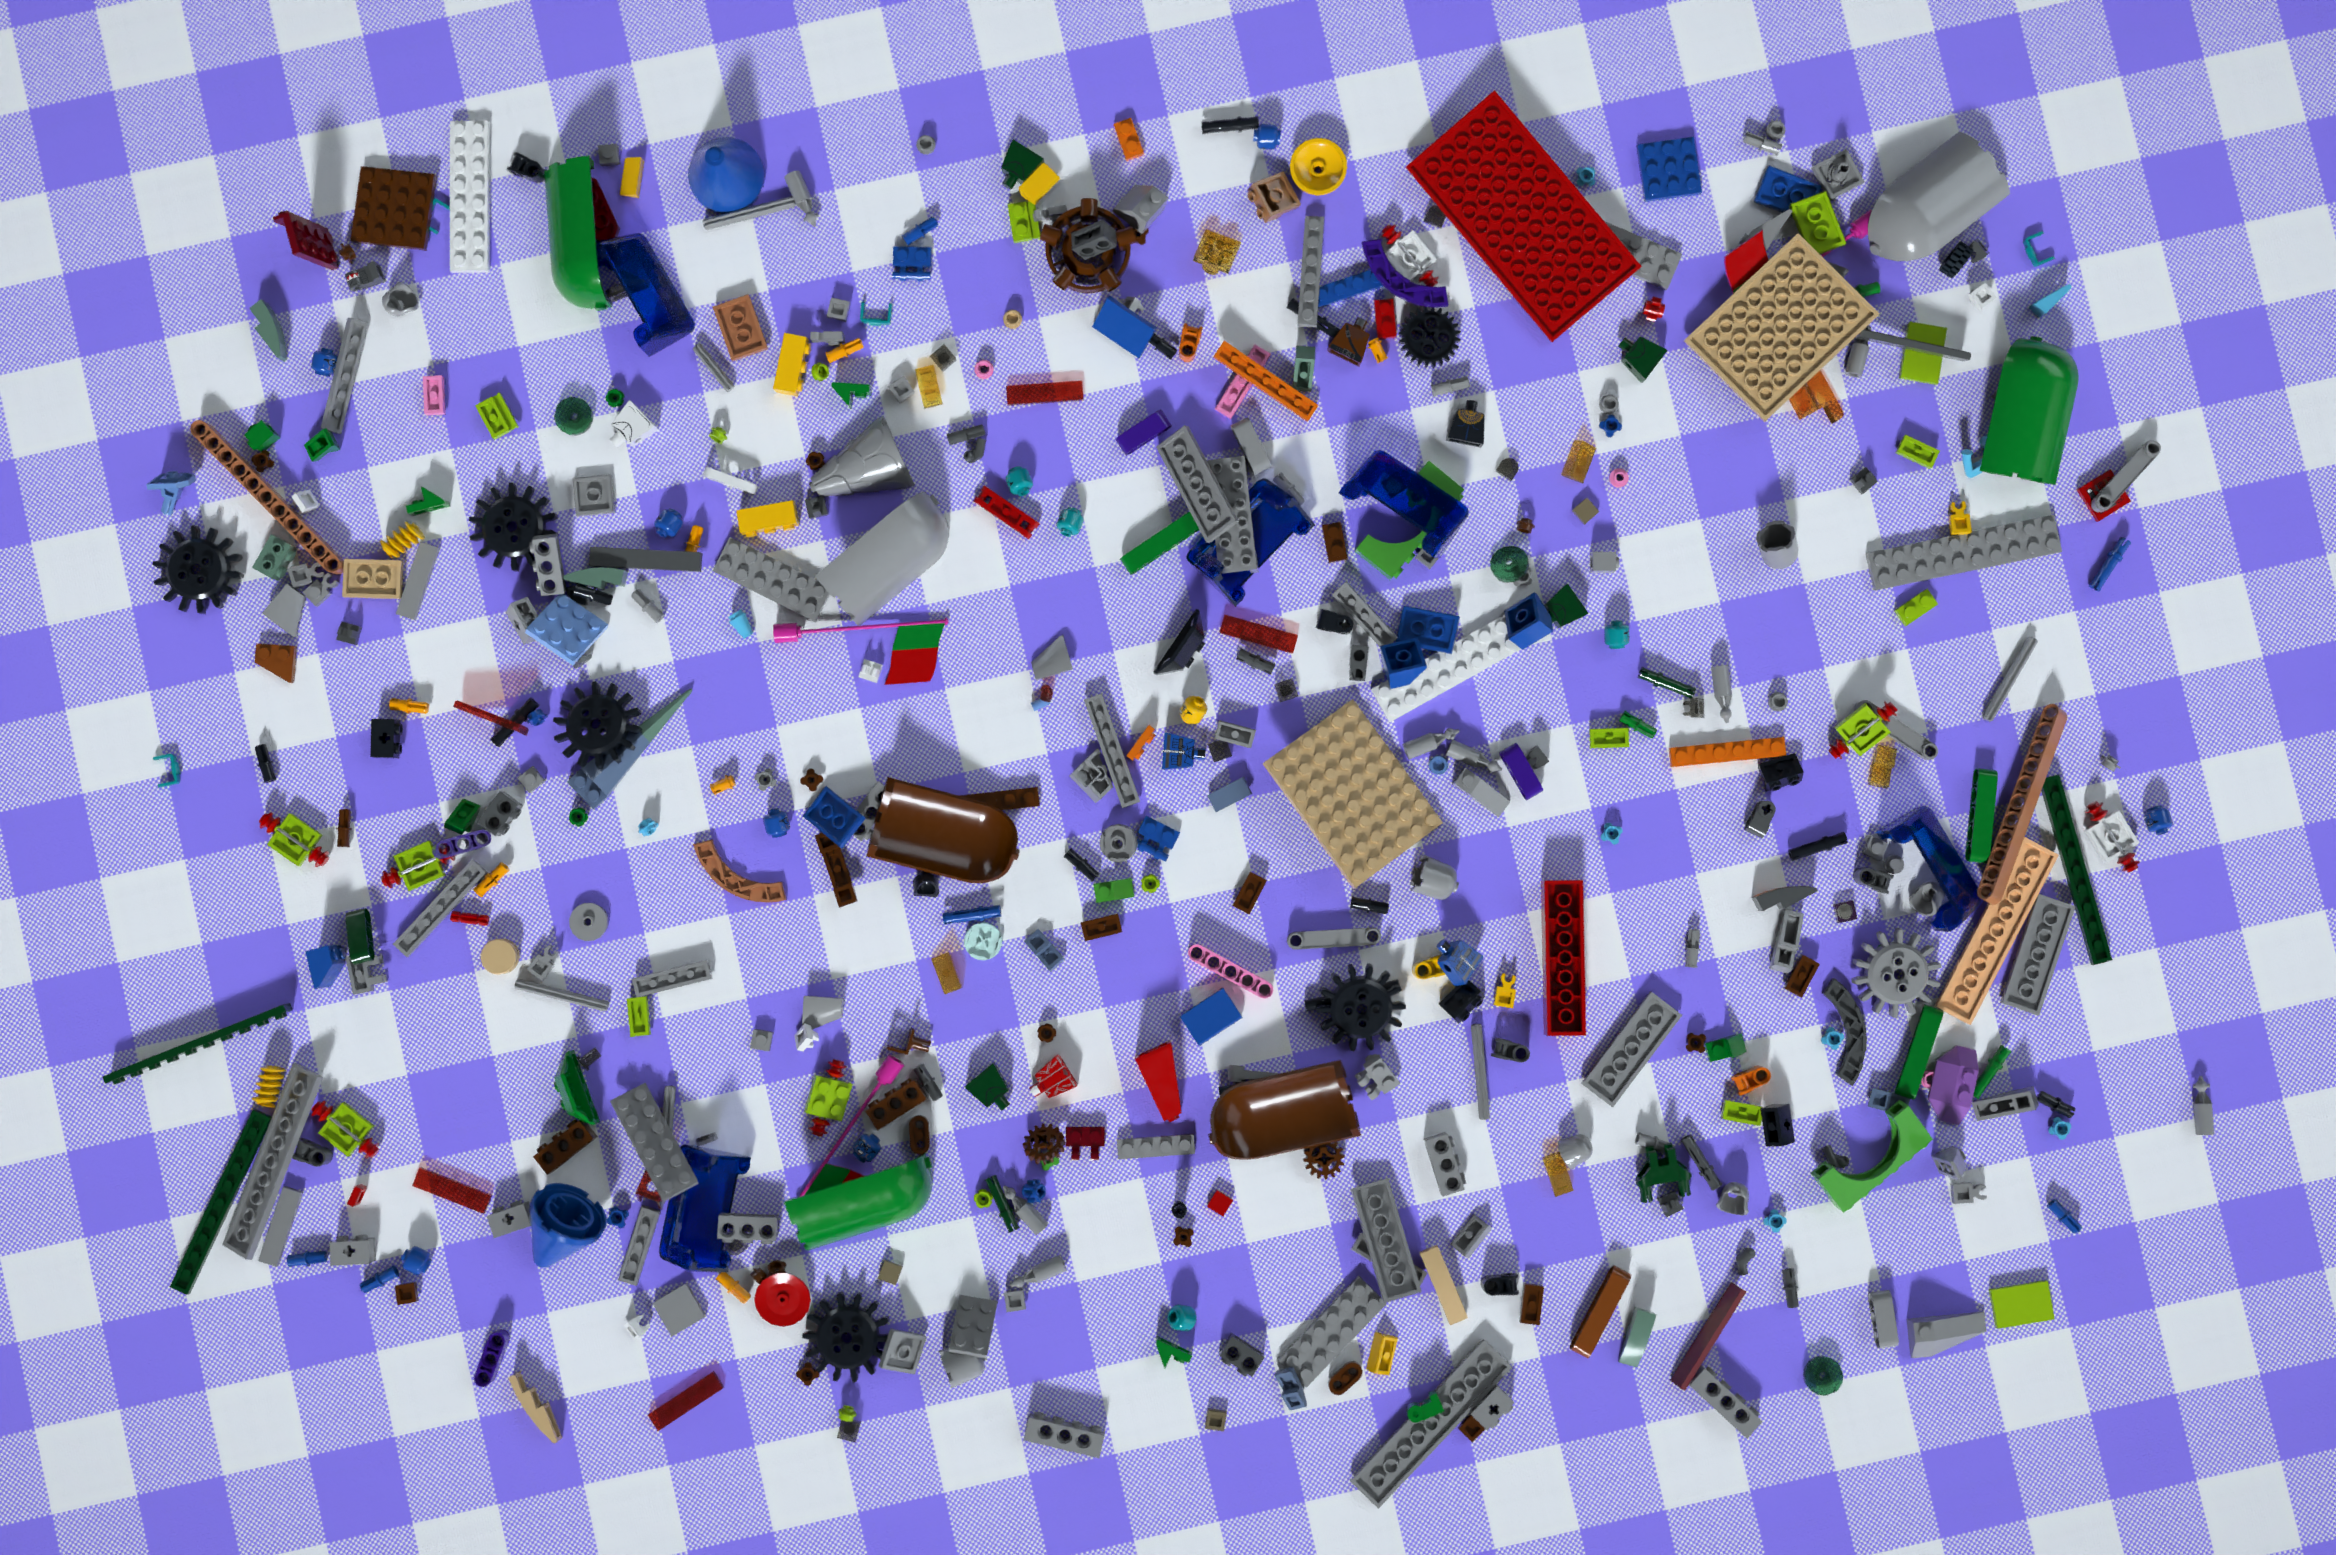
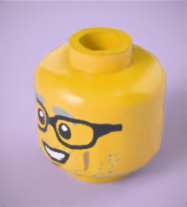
M1199 696L1187 697L1179 709L1182 720L1187 724L1200 723L1207 712V705L1203 698Z

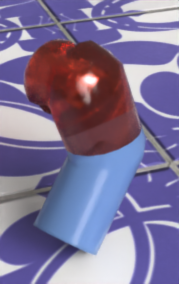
M1043 685L1041 687L1040 699L1031 702L1034 711L1051 703L1053 689L1049 685Z

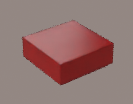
M363 1184L354 1186L347 1205L352 1207L359 1205L367 1190V1186Z
M1216 1190L1207 1207L1224 1216L1233 1199Z

